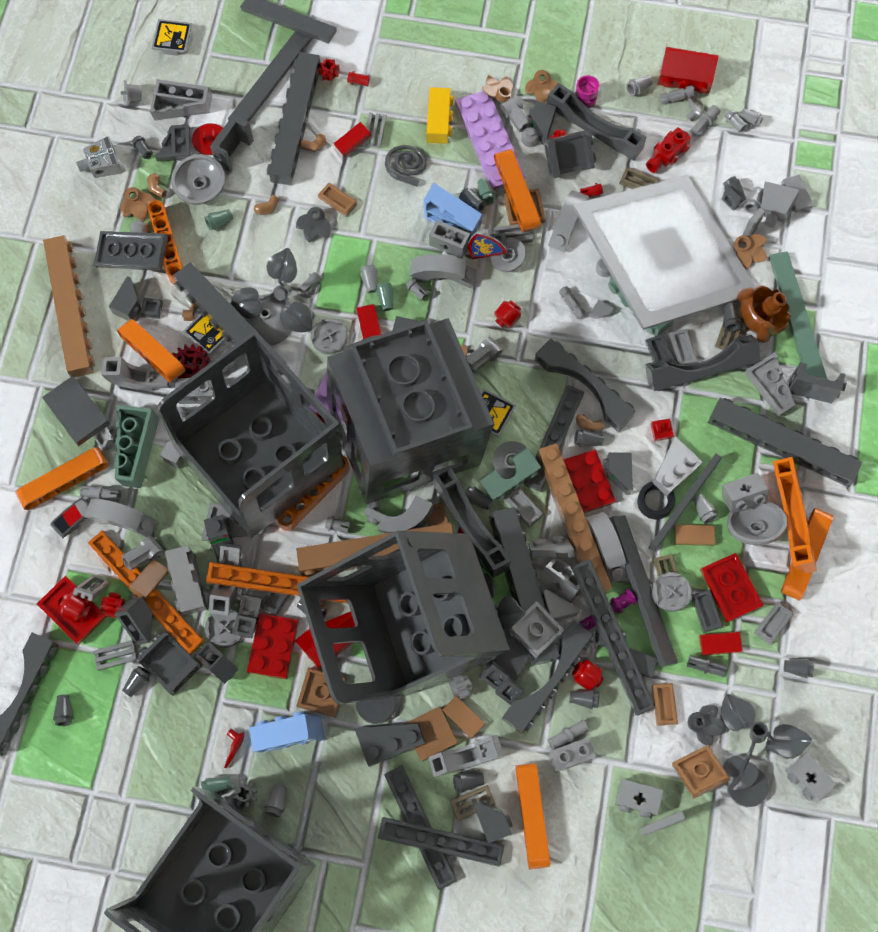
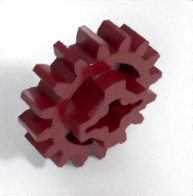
M184 344L183 350L178 347V353H172L176 359L181 360L180 363L186 370L178 378H191L211 362L207 351H203L201 346H198L196 349L194 344L190 348Z

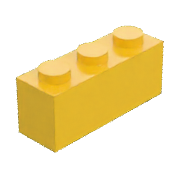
M429 88L427 143L448 144V137H452V126H449V121H453V111H450V106L454 105V95H451V88Z

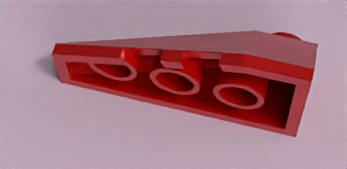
M351 611L325 621L328 628L355 627ZM309 628L295 642L321 671L322 666ZM354 642L333 644L335 656L338 657Z

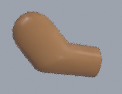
M318 134L313 142L302 140L300 148L317 151L326 145V137L323 134Z
M156 173L150 174L147 178L149 191L160 198H164L167 191L158 186L159 175Z
M272 195L267 203L256 204L254 212L259 215L271 214L279 202V198Z
M579 414L576 417V424L581 429L596 431L604 428L602 420L592 422L584 414Z

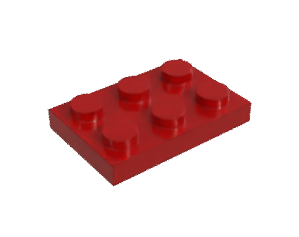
M596 449L563 459L583 513L615 504V497Z
M737 553L700 569L727 623L764 606Z
M64 576L36 604L79 645L107 618V615L92 601H89L87 606L91 608L86 618L81 617L79 621H73L62 616L59 605L65 594L69 595L71 592H74V589L77 587L67 576Z
M259 613L247 673L287 680L299 623L297 619Z

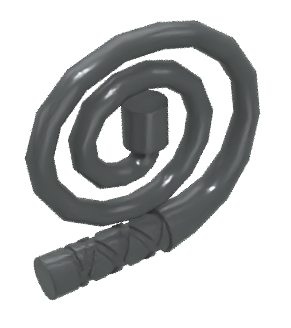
M400 145L391 149L385 158L386 171L396 180L418 186V179L406 175H416L425 169L427 159L424 153L410 145ZM409 149L412 151H402L395 158L396 168L403 174L394 171L390 166L391 155L397 150ZM416 153L421 156L423 164L416 171H406L399 165L400 157L406 155L403 160L404 166L408 169H415L420 164V158ZM413 156L416 159V163L414 165H408L410 164Z

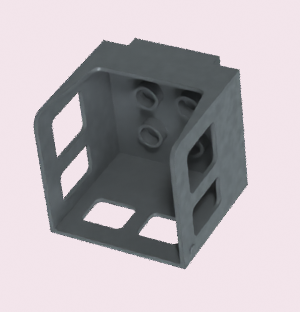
M449 318L431 324L427 320L350 344V350L327 357L328 408L331 415L340 424L341 441L366 504L433 482V474L440 471H433V468L449 460L467 455L464 461L450 466L455 474L481 465L494 422ZM336 401L346 424L347 436L336 410ZM355 450L362 466V474L355 459ZM418 472V476L411 480L384 488V484L388 481Z
M256 330L166 395L157 406L175 450L187 462L193 473L235 522L240 524L251 538L343 466L339 422ZM245 354L247 370L226 385L222 370L239 356ZM270 360L286 376V378L289 380L291 384V387L273 368V366L270 363ZM209 380L213 391L211 398L181 419L176 407L177 403ZM304 398L322 416V418L325 420L326 425L308 407V405L304 401Z
M396 531L296 584L330 695L338 704L408 696L496 659L497 655L510 650L469 534ZM398 543L399 549L387 555L373 556ZM366 565L347 576L333 577L350 567ZM326 600L347 601L355 627L328 628L319 602ZM359 642L367 660L372 682L346 684L340 672L333 644Z
M193 787L191 792L198 798V806L138 891L131 898L104 911V914L112 922L126 932H141L129 923L131 921H137L150 932H273L316 865L218 793Z

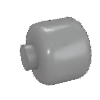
M528 127L522 132L521 141L523 145L534 147L538 144L539 132L535 128Z
M137 220V222L131 223L130 232L149 233V225L144 223V220Z
M602 258L599 259L596 265L597 274L601 277L611 276Z

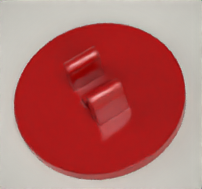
M214 123L199 126L192 135V144L195 150L203 155H213L210 146L223 128Z

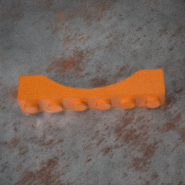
M793 457L773 461L783 509L787 517L789 548L793 567L797 575L816 572L817 567L797 467Z

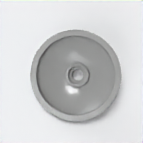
M192 155L180 161L174 168L171 184L175 194L182 201L192 205L206 204L214 200L222 192L225 185V173L221 164L216 159L207 155Z
M268 294L259 295V298L264 297ZM272 296L260 301L262 310L255 318L243 317L270 346L281 343L292 332L281 321V313L287 310L285 300H277Z
M767 501L735 513L730 511L727 517V528L730 534L742 543L765 545L782 537L787 528V517L779 506Z

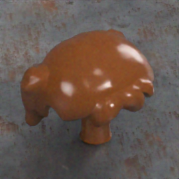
M762 285L757 288L750 287L738 291L737 299L741 303V316L748 329L756 334L759 342L767 343L771 336L779 334L788 328V320L791 318V314L788 311L790 306L787 304L786 296L779 289L772 291L770 288Z

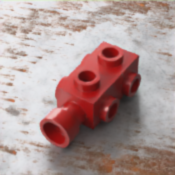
M679 127L673 132H668L662 142H658L653 148V157L646 162L647 169L651 173H656L662 164L665 167L669 164L674 165L679 158L678 155L680 153L685 154L689 150L691 136Z

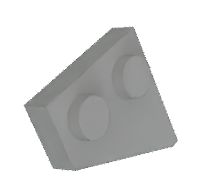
M557 535L552 539H536L528 543L532 557H557V553H568V557H575L574 549L567 536Z

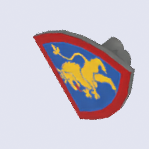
M489 229L479 230L470 238L468 243V251L472 259L508 253L500 241L490 236Z

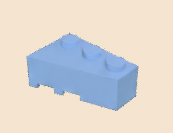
M433 183L424 198V218L434 223L438 220L468 232L471 238L482 223V214Z
M305 711L293 713V717L287 718V716L276 717L274 722H268V720L256 722V726L249 727L253 752L263 753L296 744L304 745L306 742L313 740L325 741L321 716L305 714Z

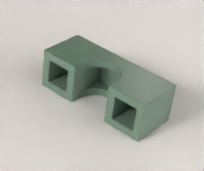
M528 448L523 449L510 458L515 465V472L511 477L502 478L494 469L479 479L492 500L495 498L497 501L507 495V490L518 488L523 484V479L526 477L531 479L539 473L538 469L541 467Z

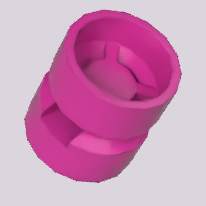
M584 75L577 81L575 95L587 108H591L596 104L600 86L599 81L590 75Z

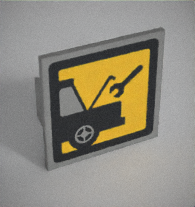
M158 19L152 49L162 50L167 55L177 56L178 52L186 53L192 23Z
M200 314L183 333L210 355L225 339L221 335V330L219 328L217 330L214 329L209 322L210 319Z
M483 388L481 394L494 422L491 433L499 437L516 404Z

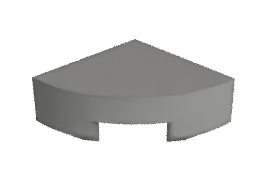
M598 300L589 317L598 319L609 316L615 308Z

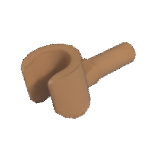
M195 303L191 305L189 310H183L182 317H184V321L194 320Z

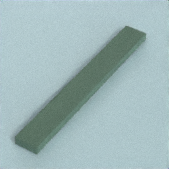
M786 251L770 254L769 259L778 289L786 296L787 304L790 306L788 311L791 314V318L788 322L800 361L807 364V375L827 379L789 253Z

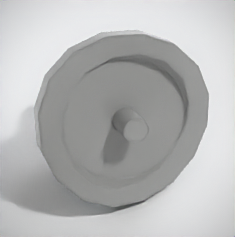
M124 80V91H121L124 105H129L132 101L142 100L141 85L127 84V81Z

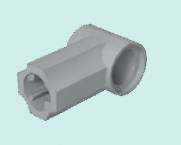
M517 96L500 105L502 114L505 118L511 120L518 132H523L526 128L532 126V121L523 110V105Z
M487 337L480 343L478 349L466 357L471 371L475 373L487 362L496 360L503 350L491 337Z
M151 535L144 538L137 547L123 554L122 560L126 568L132 571L147 561L158 559L162 556L164 550Z

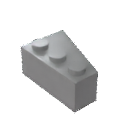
M157 79L150 113L155 121L207 113L210 111L213 95L209 87Z
M189 545L165 551L168 571L172 577L171 586L177 596V600H175L177 611H181L184 616L206 611L207 605L194 552Z

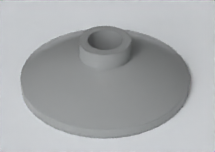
M507 238L508 253L490 256L491 263L497 270L510 272L522 265L526 257V249L518 239Z
M508 441L502 443L495 450L493 465L499 475L508 478L514 474L515 465L514 463H509L508 458L516 455L525 449L526 446L520 442Z

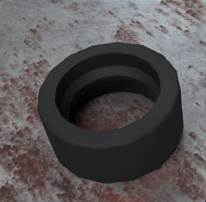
M652 481L644 485L639 492L637 499L638 509L649 519H663L669 515L675 506V494L672 491L666 496L668 502L663 510L654 511L648 508L645 503L646 494L651 490L661 491Z

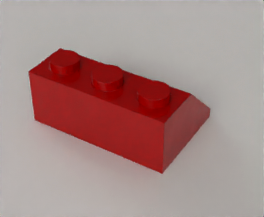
M666 47L658 85L679 89L693 86L694 91L710 93L719 55Z

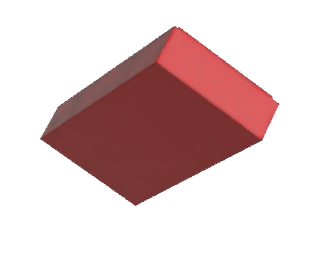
M359 122L333 144L345 158L370 138L372 134Z
M375 305L357 307L356 310L363 339L374 335H381Z
M740 632L699 636L702 656L743 652Z

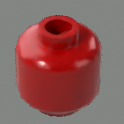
M511 300L509 302L503 301L494 312L497 318L495 322L502 328L505 326L512 328L521 318V308Z
M71 592L69 595L65 594L59 605L61 615L73 621H79L81 617L86 618L91 608L87 606L89 603L88 598H81L80 594L77 596L73 595L74 592Z
M589 660L578 662L572 672L574 682L587 690H592L595 687L598 688L604 679L602 677V668Z

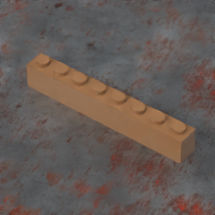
M65 235L44 239V249L67 373L70 377L74 376L75 378L93 374L95 360L93 355H90L92 344L90 339H87L86 334L89 333V328L83 318L86 316V312L80 300H83V296L77 284H80V280L74 268H77V264L71 252H74L72 242L68 241Z
M556 443L538 450L537 457L568 540L574 549L577 564L590 559L605 594L609 593L612 586L559 447Z
M452 523L404 531L453 533ZM392 533L296 548L299 572L301 575L311 577ZM398 543L373 556L387 555L399 549ZM356 566L350 567L345 571L354 570Z

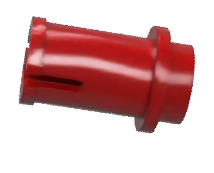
M355 71L349 72L347 83L368 87L370 75L357 74Z
M595 183L593 186L581 188L580 193L589 196V198L594 196L600 197L603 194V188L601 183Z

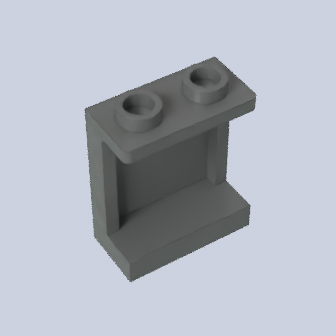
M236 114L232 115L210 146L214 159L221 164L223 170L229 172L232 171L229 158L242 141L250 146L254 141L249 121Z
M584 130L543 140L549 175L552 178L561 177V174L584 168H595L596 156L592 152L593 138L589 132Z
M802 362L798 364L790 376L789 389L791 394L831 404L836 398H839L841 391L844 392L847 380H844L845 373H840L835 381L807 375V364Z
M166 631L163 634L159 633L148 648L145 647L140 651L139 657L136 659L172 696L201 668Z

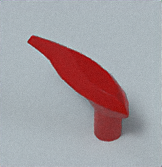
M232 728L227 732V736L233 742L224 768L229 766L244 740V732L238 734Z

